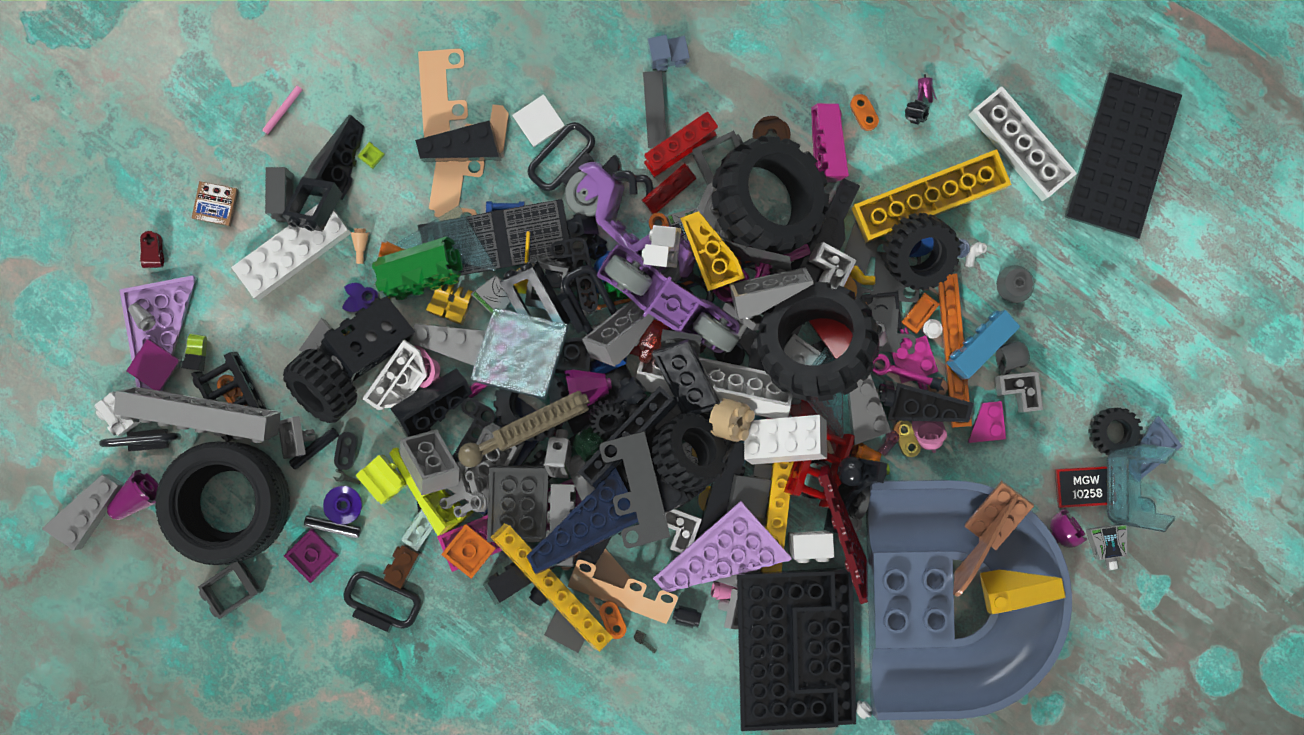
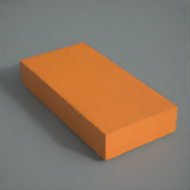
M924 292L901 323L917 334L940 303Z

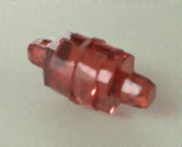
M653 319L639 339L638 345L642 349L639 354L641 362L648 363L651 360L653 350L661 347L663 329L670 330L667 325L658 319Z

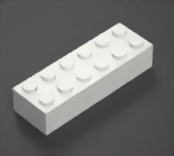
M1002 86L968 115L1041 201L1050 197L1077 174Z
M318 205L305 213V215L313 216ZM334 209L323 232L309 231L301 227L293 228L289 225L231 268L253 298L261 300L349 236L351 231Z

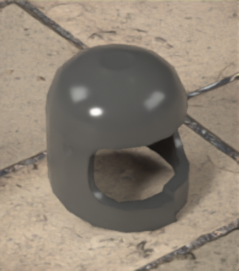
M1020 341L1002 345L995 353L996 362L1002 375L1010 374L1016 367L1023 368L1030 361L1029 350ZM1004 357L1006 359V367L1002 361Z

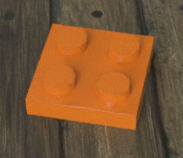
M465 524L441 555L472 579L496 547L487 542L484 537L469 525Z

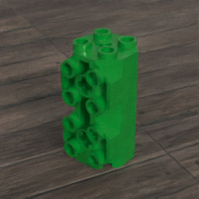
M446 236L377 258V261L372 263V268L376 274L375 285L379 292L383 291L387 297H396V300H404L412 294H423L425 287L430 286V290H437L445 284H457L459 282L458 278L461 275L459 271H462L463 264L459 249H454L452 246L455 244L454 240Z

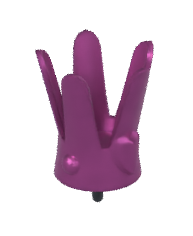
M924 74V78L918 79L919 91L917 100L922 101L923 93L925 92V97L932 103V92L937 100L932 87L933 78L926 77V74Z

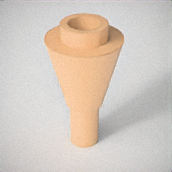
M354 228V232L350 233L356 251V264H364V251L370 232H366L365 228Z

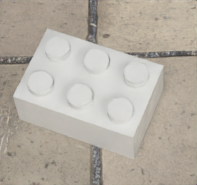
M828 531L788 533L789 555L798 563L810 562L809 559H815L817 562H828L829 558H834L833 533Z

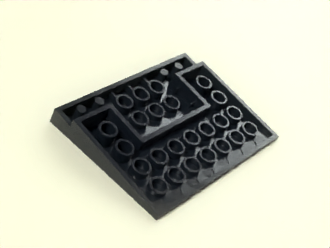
M846 567L737 574L741 731L838 727V725L856 724L854 606L851 573L847 571Z

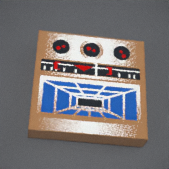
M199 181L192 219L231 226L238 189Z

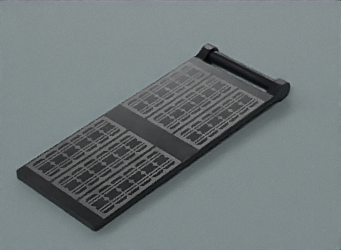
M562 199L417 225L418 231L421 233L422 244L430 242L428 230L433 229L435 240L446 236L454 240L455 244L452 246L454 249H459L463 264L462 271H459L461 273L460 276L523 265L525 263L527 231L530 232L528 262H531L532 258L537 255L547 256L548 259H556L550 254L551 244L555 241L570 239ZM557 244L554 247V253L561 255L564 252V248L561 244Z

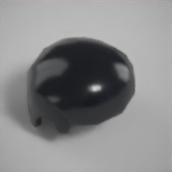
M737 342L732 351L714 352V356L717 361L740 366L744 361L745 352L743 347Z
M847 457L839 463L837 475L843 485L851 487L856 486L860 482L861 468L863 467V463L859 461L860 458Z

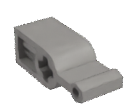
M582 453L571 457L570 476L581 501L595 490L578 473L586 464Z

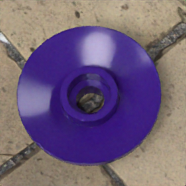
M335 487L324 498V513L330 521L336 524H349L356 520L361 513V497L351 487ZM343 501L347 503V507L345 509L341 507V503Z

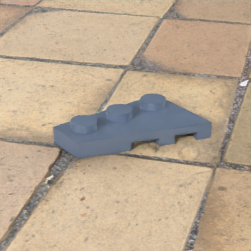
M1156 416L1140 440V445L1136 446V450L1133 451L1124 467L1133 479L1138 482L1179 450L1182 444L1163 420Z

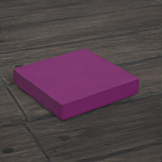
M147 339L126 371L153 390L161 391L181 360L152 340Z
M313 528L284 555L309 583H312L339 556Z

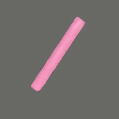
M296 85L262 131L266 134L271 132L303 89Z

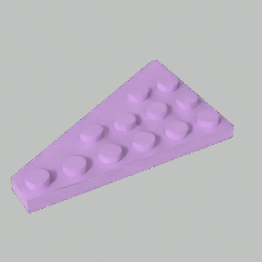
M195 276L119 289L132 361L147 339L152 340L174 355L195 285ZM133 303H138L155 317L156 323L148 331L139 329L128 311L129 306ZM135 377L136 387L152 389Z
M740 501L656 574L653 579L664 591L672 592L677 589L688 588L689 586L715 581L735 574L754 571L762 567L788 562L792 557L745 504Z

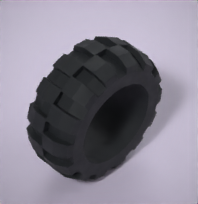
M760 136L757 139L751 138L740 144L722 159L721 166L716 169L712 182V187L717 188L711 195L713 210L718 209L720 218L717 221L723 232L728 230L733 235L731 240L734 243L745 245L746 248L750 246L784 255L810 242L813 235L819 233L826 219L823 213L827 212L829 208V194L825 193L824 190L828 182L824 171L819 172L815 165L818 161L809 151L802 152L799 149L800 144L786 138L780 141L778 136ZM752 168H762L770 171L785 185L791 200V216L787 225H779L769 221L753 204L748 185Z
M815 282L814 287H808L771 307V312H765L758 327L760 335L757 337V347L764 370L771 377L774 385L782 392H792L794 398L809 401L810 396L818 397L819 402L834 400L833 394L842 392L845 396L858 388L857 382L860 379L866 380L874 369L873 362L878 357L880 344L876 320L873 319L872 310L866 302L859 297L856 299L855 292L839 285L837 289H833L829 282ZM814 319L838 321L853 333L852 341L847 350L840 357L826 364H801L791 359L784 352L786 341L791 333L800 325Z

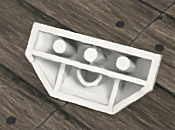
M403 340L367 391L363 400L377 410H382L384 408H391L413 395L428 375L420 350L406 340Z

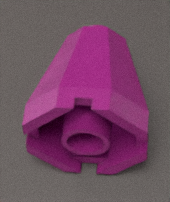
M573 369L565 371L569 395L577 391H581L582 395L586 394L590 401L587 406L609 395L608 390L612 389L610 378H606L605 374Z

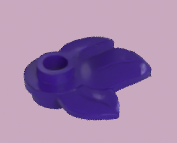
M360 283L347 284L344 286V289L350 296L344 302L342 309L348 312H357L363 307L367 309L371 306L370 303L379 297L375 289L371 287L365 288ZM372 294V299L368 301L366 295Z

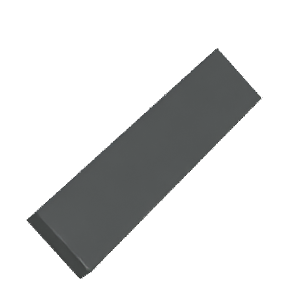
M662 71L643 72L648 148H654L667 139Z

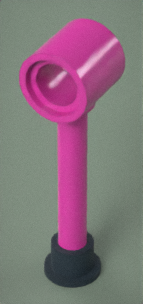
M878 354V357L873 362L874 364L877 361L885 363L883 369H876L874 366L872 373L877 376H883L890 372L930 385V388L939 392L943 380L942 377L941 379L936 377L930 378L891 365L889 359L883 354Z

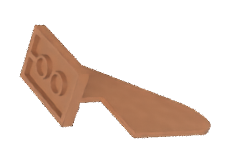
M1004 481L997 485L964 524L968 530L979 537V544L954 572L953 594L956 597L960 596L969 586L990 548L992 547L997 550L1034 507L1032 502Z

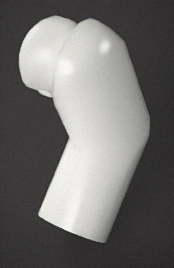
M977 242L970 246V252L965 259L966 267H974L975 257L987 251L985 243Z

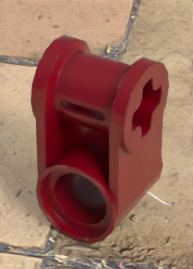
M145 231L140 236V262L142 268L164 267L163 240L158 233ZM152 237H153V238H154V241H152L151 243H149L148 240H149V239H152Z

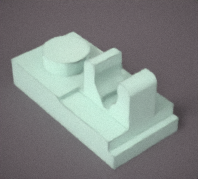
M422 509L401 538L403 543L416 552L433 529Z

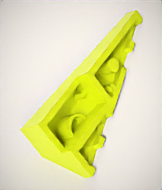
M396 447L390 451L389 454L392 460L397 465L398 470L438 536L453 530L474 513L471 510L467 512L466 516L457 518L454 515V508L461 506L460 501L454 503L449 509H442L440 507L441 498L451 496L445 491L446 489L421 495L400 456L399 448Z

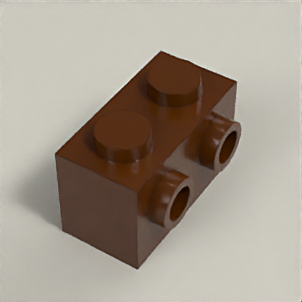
M406 544L402 545L401 548L398 546L392 556L395 559L392 564L386 566L383 572L385 575L383 580L399 589L403 588L422 553L420 551L416 552Z

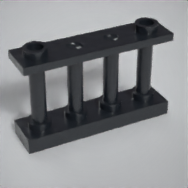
M229 352L223 355L226 360L225 363L206 374H203L202 371L191 373L193 384L200 390L204 399L217 401L216 398L239 387L243 393L242 398L232 404H247L250 407L267 409L238 352ZM228 370L232 371L234 380L212 392L208 381ZM226 434V436H221L226 442L236 440L232 438L233 435Z

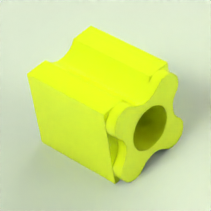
M378 455L356 474V477L381 505L387 503L407 486L403 476L396 469L397 465L391 463L385 455Z

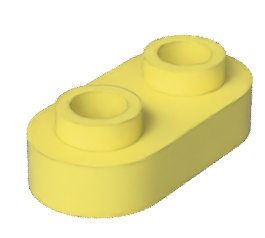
M898 421L893 427V433L901 452L907 457L917 456L920 453L921 446L915 437L912 424L909 421ZM902 426L907 428L906 433L901 432ZM910 444L914 445L913 451H909L908 446Z

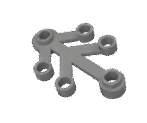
M456 462L460 469L459 483L457 486L447 488L456 494L441 498L440 507L442 509H449L454 503L466 499L469 503L454 508V515L457 518L466 516L467 512L471 510L475 512L485 511L488 501L486 496L479 491L476 482L479 477L478 472L470 470L465 474V479L469 482L472 493L467 490L462 474L464 472V465L461 462Z

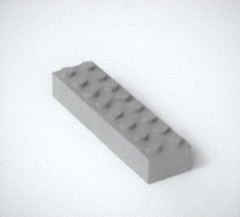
M133 386L116 391L113 414L120 415L121 419L125 420L137 418L142 423L154 421L158 422L160 426H170L171 424L176 425L177 429L187 430L193 428L195 432L199 433L210 431L214 432L216 436H226L227 434L233 435L232 438L243 440L250 438L252 442L263 443L265 440H270L271 437L278 435L281 412Z

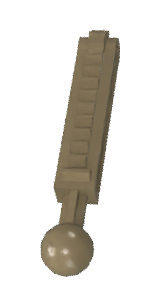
M581 391L574 392L492 432L494 437L479 445L471 442L464 444L458 452L459 461L465 467H475L480 464L483 455L497 448L503 452L586 412L589 409L587 404L590 401L586 394L582 395Z

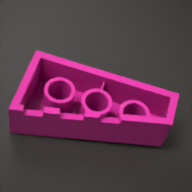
M817 103L811 107L813 156L818 161L815 165L819 172L824 171L828 183H836L849 176L841 123L842 113L839 104Z

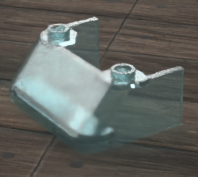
M1143 444L1115 450L1108 456L1107 515L1113 523L1166 532L1175 521V516L1156 513L1154 501L1141 496V463L1149 464L1155 462L1166 464L1176 453L1175 448Z

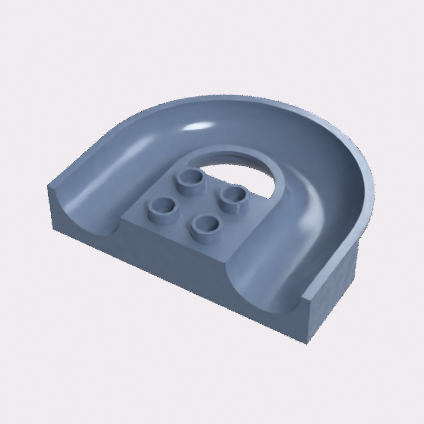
M953 480L884 481V483L870 485V501L866 511L871 713L877 720L964 719L988 715L1004 709L1027 695L1051 670L1064 646L1072 614V590L1068 568L1062 551L1049 529L1034 512L1030 510L997 550L992 547L990 548L979 570L987 572L1001 569L1062 578L1066 598L1013 611L989 614L986 622L976 632L969 636L955 639L953 560L964 561L979 544V537L968 530L964 524L995 488L979 483Z

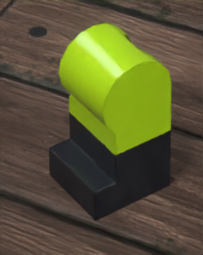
M189 334L185 358L182 361L181 368L204 371L207 350L206 336Z

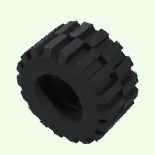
M1108 408L1100 411V414L1093 417L1095 420L1090 422L1092 429H1088V433H1092V437H1089V439L1094 441L1095 444L1093 446L1094 448H1099L1100 453H1106L1109 456L1127 455L1129 452L1136 450L1135 446L1140 445L1141 442L1138 440L1143 438V434H1140L1143 426H1139L1138 423L1141 421L1139 418L1135 419V413H1130L1128 409ZM1114 420L1118 421L1124 429V436L1118 443H1113L1107 435V428Z

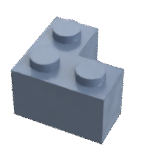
M667 35L648 38V53L652 70L664 71L670 66L678 68L689 63L690 57L685 36L667 39Z

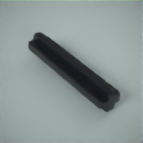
M334 428L328 430L305 448V455L291 459L289 461L290 466L293 469H298L339 436L337 430Z
M306 516L304 520V526L354 538H359L361 534V528L353 525L336 524L330 520L313 516Z

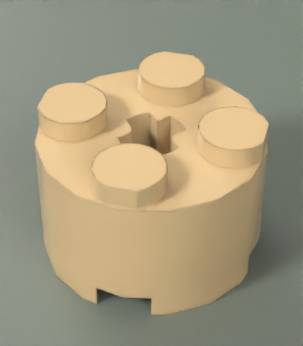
M722 398V402L719 405L715 404L710 414L709 423L713 424L711 433L714 436L731 441H745L749 436V428L755 417L754 411L745 403Z

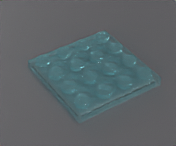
M494 308L470 378L471 381L546 400L569 329L568 325Z

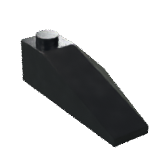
M348 115L311 162L303 177L334 182L342 193L339 200H343L352 183L351 173L356 165L355 155L360 147L364 125L352 115Z

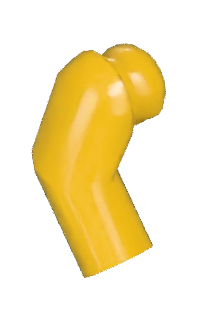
M853 266L850 273L853 279L862 285H875V276H865L858 266Z

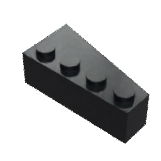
M489 120L415 140L419 157L423 162L502 161L493 126Z
M584 337L556 339L546 342L514 344L512 366L513 368H526L527 365H532L533 367L540 366L553 373L565 374V371L572 369L590 372L591 357L582 340Z
M456 368L390 409L405 436L410 437L431 431V426L438 420L441 422L446 417V413L450 409L454 410L464 399L472 394V391L466 379Z
M897 383L894 402L890 409L888 420L970 422L974 403Z
M514 562L504 567L506 571L500 575L496 572L488 577L489 582L483 585L495 605L532 583Z

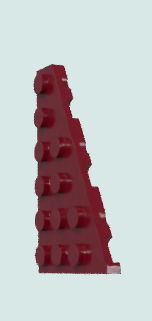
M828 465L821 467L820 475H818L821 487H824L826 500L833 516L831 518L834 529H837L838 538L846 557V569L851 573L852 583L856 589L860 604L868 602V560Z

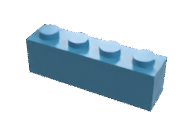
M996 310L988 317L989 321L977 327L975 330L977 333L973 337L970 336L962 343L963 346L950 354V359L946 363L961 380L969 379L1020 328L1006 310Z

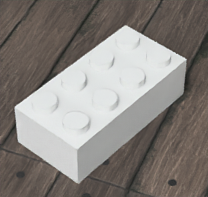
M821 415L753 420L749 428V436L744 441V459L750 464L827 459V421Z

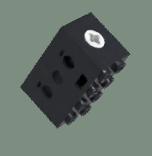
M387 295L382 299L380 297L376 298L367 309L363 307L358 310L352 319L346 318L337 329L334 330L332 328L328 330L321 340L319 351L340 365V368L347 373L348 378L352 382L392 356L402 341L410 342L415 333L414 329Z

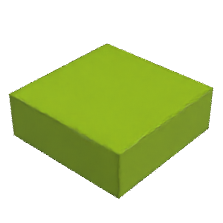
M370 142L358 155L372 169L385 156L383 152Z

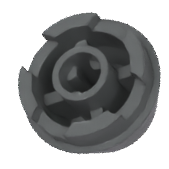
M1018 265L1008 266L1003 269L998 275L996 283L1000 296L1011 303H1021L1027 300L1032 295L1035 285L1032 274L1026 268Z

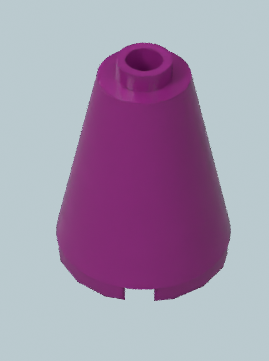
M136 470L131 474L107 505V513L112 519L121 520L156 503V492L159 485L150 474L140 473L142 470Z

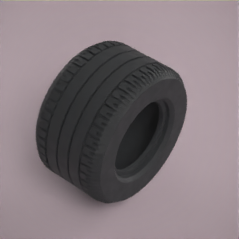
M208 442L196 445L181 453L171 462L158 484L155 509L156 517H158L157 521L162 533H164V537L180 554L192 561L206 565L231 564L262 553L279 537V533L284 529L283 526H285L286 518L289 515L290 493L282 470L268 454L244 443ZM225 471L242 473L250 482L255 494V511L247 528L233 533L222 532L212 527L204 518L200 506L201 493L206 483L215 475Z

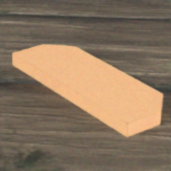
M493 104L490 122L493 126L499 153H502L504 151L509 113L502 105Z

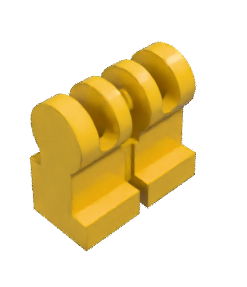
M455 284L449 285L446 291H443L445 285H442L440 289L435 290L426 311L463 325L473 297L471 294L474 291L468 289L465 297L461 298L463 287L459 286L454 294V301L451 302L449 299L454 293Z

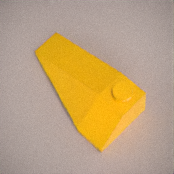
M699 211L680 218L708 291L745 278L738 258Z
M1001 569L980 573L986 609L990 614L1013 611L1066 598L1062 578Z

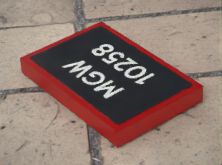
M1114 466L1055 469L1058 508L1117 504Z

